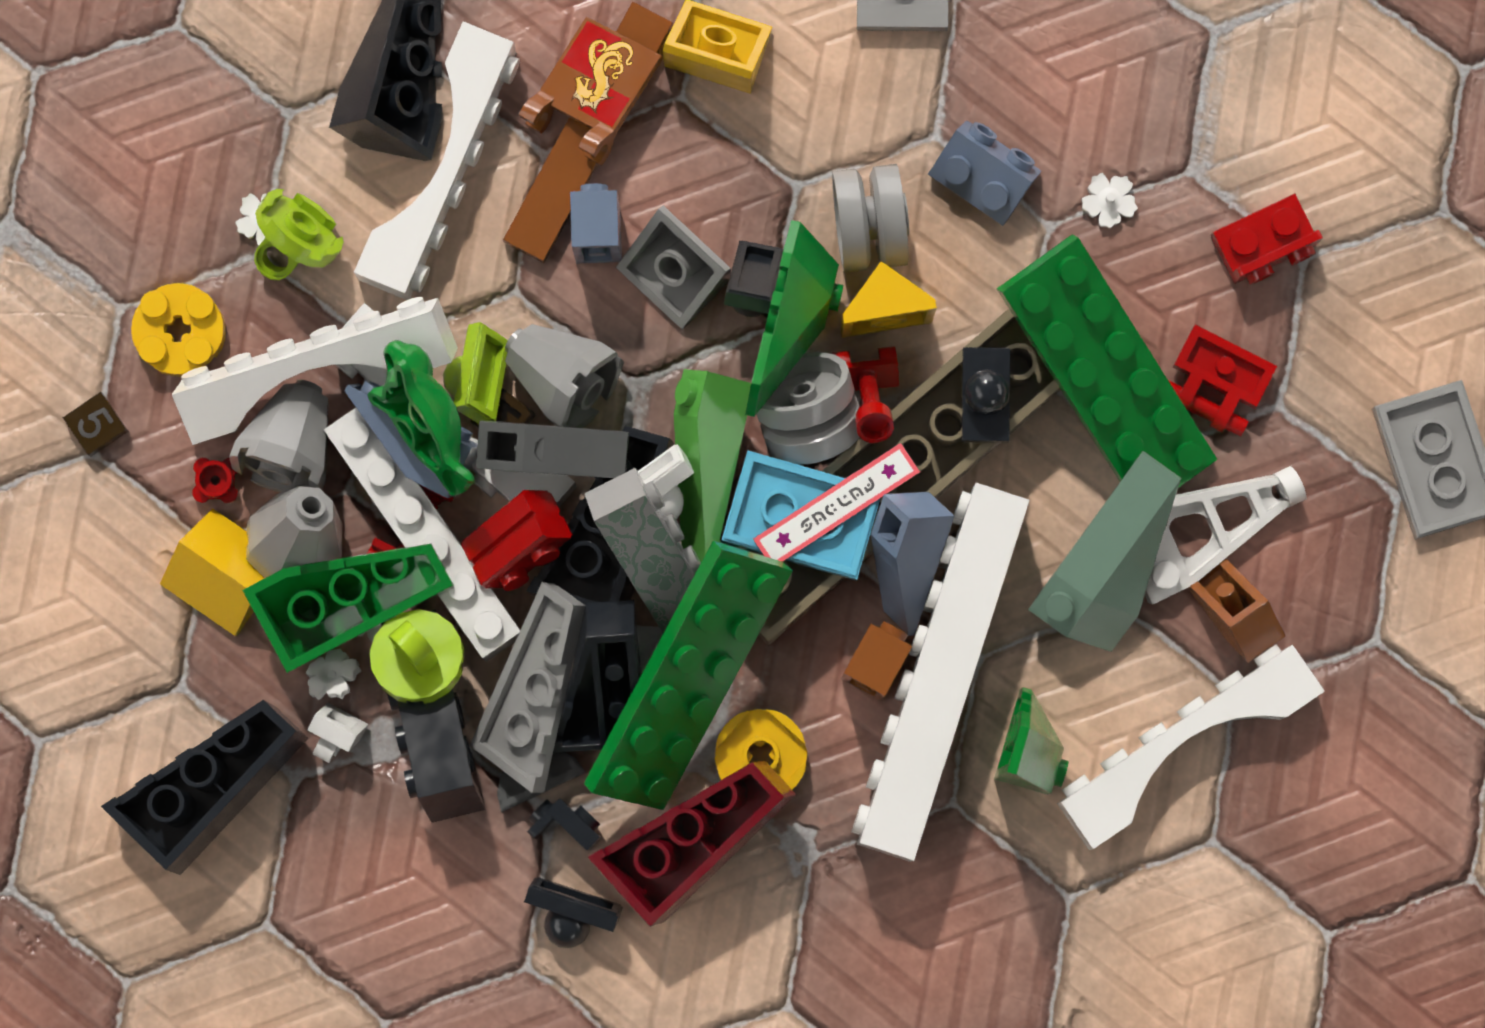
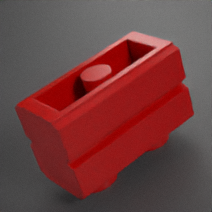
M523 490L462 540L463 550L468 560L474 564L472 568L481 586L485 588H503L505 591L517 589L528 582L529 576L527 573L534 567L548 564L559 557L561 553L559 547L571 538L572 533L564 517L559 515L560 509L552 493L547 490Z

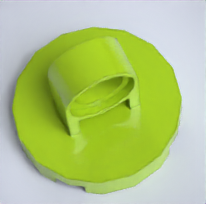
M275 189L268 192L255 212L257 224L265 238L254 254V262L259 272L272 280L286 278L299 263L309 267L320 268L331 264L340 253L344 243L342 236L336 238L332 230L337 224L321 206L299 193L293 199L283 196L282 192L284 189ZM274 246L288 257V265L277 267L272 264L267 256L268 247Z
M420 609L402 612L386 621L375 634L369 653L371 670L383 691L397 701L404 703L407 701L430 703L438 700L453 689L460 680L463 671L464 646L452 623L438 613Z

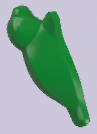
M394 340L388 343L383 351L387 368L384 386L373 388L367 394L368 399L375 407L381 409L390 417L413 454L436 474L451 496H458L468 490L474 484L475 479L473 474L460 463L461 423L457 408L446 390L433 378L432 362L428 354L420 346Z

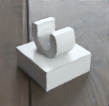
M327 703L314 715L308 731L321 737L314 749L313 755L330 763L332 757H336L341 748L349 752L362 739L368 724Z

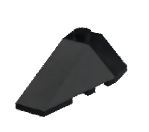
M441 0L381 1L340 86L329 125L330 129L361 148L422 161L432 160L442 122V104L436 103V78L442 77V62L436 61L435 36L441 33Z

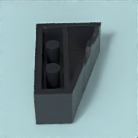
M634 600L587 603L553 753L602 750L641 677Z

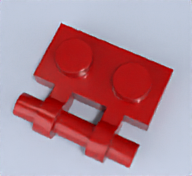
M1195 324L1172 367L1188 375V378L1183 387L1170 380L1168 381L1187 410L1210 421V427L1220 432L1226 429L1241 437L1249 421L1233 412L1238 402L1253 409L1258 406L1277 365ZM1201 383L1225 394L1220 406L1196 394Z

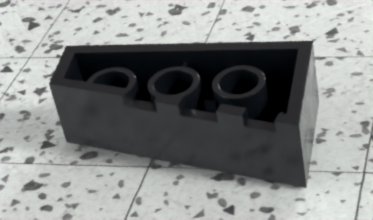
M625 425L622 431L629 432L627 471L633 468L639 471L675 443L668 437ZM594 477L595 481L589 491L614 478ZM584 497L583 501L580 500L572 514L573 518L568 524L572 533L571 538L559 547L561 552L559 557L543 566L538 576L533 578L526 591L536 596L541 583L550 582L558 585L584 605L595 602L631 600L634 586L595 524L586 497Z
M262 700L213 732L211 737L196 747L188 748L176 756V760L155 774L150 773L135 783V787L118 798H112L101 807L165 870L181 875L309 738L277 707Z

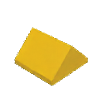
M685 0L664 44V66L751 94L772 26L691 0Z
M881 261L843 313L840 328L841 336L845 338L930 324L933 322L937 309L936 300Z
M212 508L178 542L160 585L237 637L254 612L243 589L259 582L264 577L246 560L247 531Z

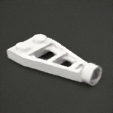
M1289 466L1273 475L1177 494L1145 592L1148 603L1153 605L1190 587L1283 510L1306 500V491L1297 472ZM1273 486H1275L1280 496L1279 499L1272 495ZM1245 496L1252 510L1251 517L1233 530L1225 531L1216 511V506L1232 498ZM1201 514L1205 516L1211 529V538L1193 556L1183 557L1169 530V525L1177 517Z

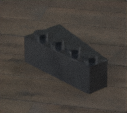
M452 689L448 694L430 703H424L423 701H407L404 703L397 701L387 694L392 711L399 709L402 725L395 727V734L400 753L409 754L412 769L404 771L410 798L418 797L431 823L486 810L482 793L479 792L472 777V772L476 771L467 736H463L462 729L465 728L466 724L457 692H454V689Z

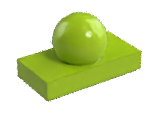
M481 322L468 325L463 355L456 357L451 363H448L443 372L444 387L454 397L457 411L478 424L479 421H496L506 368L507 352L505 351V346L508 341Z

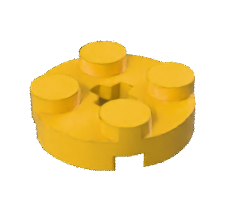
M173 283L144 294L132 319L131 334L134 346L145 362L162 374L181 377L190 370L206 366L214 357L218 356L225 342L226 325L223 314L207 293L189 284ZM177 318H182L185 325L191 326L190 333L183 334L181 342H174L173 335L166 333L168 325L174 324Z
M756 709L736 715L726 723L716 741L714 759L720 779L722 780L750 764L749 762L753 756L748 750L753 744L762 747L767 743L773 748L769 754L773 760L770 766L793 790L803 777L806 768L807 749L801 730L789 717L774 710Z

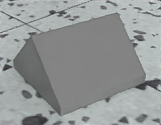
M664 205L656 211L616 266L628 280L681 329L685 328L729 282L731 268Z

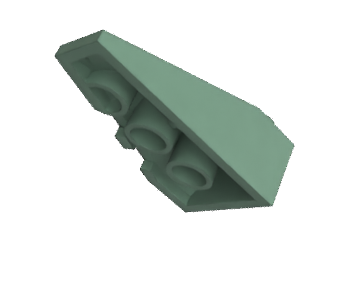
M1142 451L1028 610L1065 637L1112 652L1140 613L1181 478Z

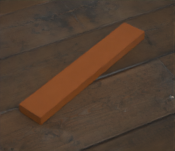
M632 1L616 32L659 53L673 27V22ZM569 117L504 236V243L545 263L571 215L570 192L580 191L581 185L588 184L598 165L584 156L586 152L579 149L582 138L591 128Z

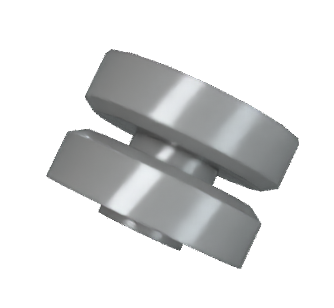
M897 164L873 167L869 176L870 196L866 197L862 177L856 169L832 171L835 221L843 273L867 270L871 261L870 240H875L879 262L882 261L889 267L908 265L909 217L906 196L902 191Z
M822 352L805 353L756 415L759 422H761L760 428L770 456L797 465L812 464L837 456L849 449L860 438L857 434L855 415L860 405L856 395H854V385L845 360L835 354Z

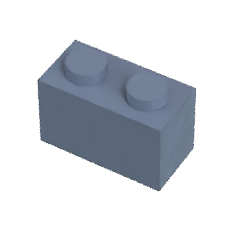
M606 184L581 185L580 191L570 192L571 241L576 264L620 262L622 259L621 211L617 190H608V185Z

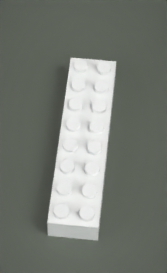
M975 483L970 493L962 491L959 497L952 523L960 526L956 538L949 535L947 537L938 567L945 569L941 582L934 580L931 584L923 611L931 613L927 627L919 624L909 655L915 656L917 659L913 671L905 669L902 673L894 698L903 701L898 716L890 714V717H888L880 741L881 744L887 745L888 749L884 761L878 759L874 761L866 788L874 790L869 806L861 804L851 831L860 835L857 845L909 862L915 859L1030 501L1029 499L979 483Z

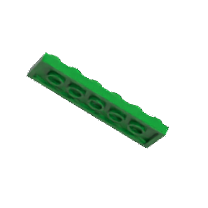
M1073 234L997 288L1000 296L1119 481L1123 479L1142 451L1181 478L1179 487L1218 460L1079 237Z
M712 541L584 782V785L591 793L660 810L665 809L793 571L784 562Z

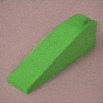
M683 369L682 378L675 390V445L678 444L687 455L694 473L678 484L684 500L683 509L680 514V528L685 539L681 540V545L684 549L692 546L700 562H702L712 541L720 542L747 419L745 413L751 383L709 371Z

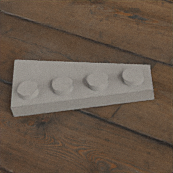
M542 582L470 743L471 747L531 793H544L586 606L558 585L550 582Z

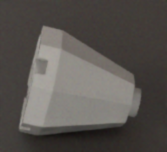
M531 324L524 330H516L510 336L505 346V351L507 352L505 362L545 416L555 426L583 428L591 423L599 413L598 410L591 408L599 395L606 401L615 390L624 361L618 357L614 350L600 341Z
M297 380L296 383L283 384L235 440L229 456L232 469L242 475L244 467L253 471L252 482L279 493L297 487H313L323 490L326 482L328 439L324 429L328 427L329 403L328 398L322 395V388L306 380Z
M297 487L278 493L251 515L247 522L248 545L246 560L264 578L285 567L342 558V522L333 501L320 488Z

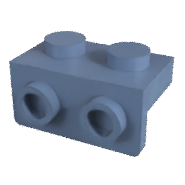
M965 121L955 131L928 175L1003 226L1030 186L1038 178L1041 170L1034 166V160L1024 151L1017 148L1009 149L997 141V135L989 127L978 122L971 123Z

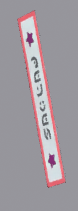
M900 443L756 536L753 540L765 557L783 562L883 497L884 494L891 492L914 477L920 471Z

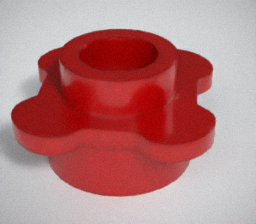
M202 457L194 463L193 470L196 473V486L192 490V495L196 501L206 503L209 499H217L230 504L237 499L238 490L235 488V475L238 472L232 469L230 458L220 462L217 460L210 461L208 458ZM215 476L220 478V482L217 485L212 484V478Z

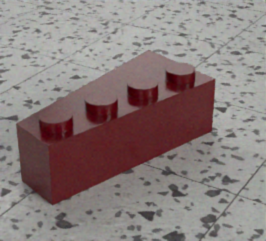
M765 760L752 762L701 791L698 795L671 808L642 827L624 835L616 842L591 854L588 858L650 927L661 924L675 913L789 803L796 794Z

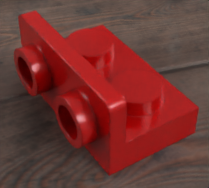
M1295 193L1222 227L1210 235L1234 284L1247 279L1250 285L1273 275L1275 272L1272 266L1287 259L1292 266L1316 254L1313 247L1317 246L1323 239L1320 230H1313Z

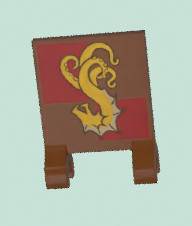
M586 16L539 92L525 102L519 112V116L526 120L525 124L527 127L540 134L548 127L554 109L591 128L582 138L579 149L586 152L584 156L587 159L602 166L611 152L616 133L662 62L663 57Z

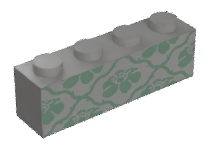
M633 468L586 492L585 497L595 524L662 633H664L701 562L692 546L684 549L679 542L685 538L674 515L671 513L664 517L660 509L665 506V503L655 483L650 481L645 484L636 468Z

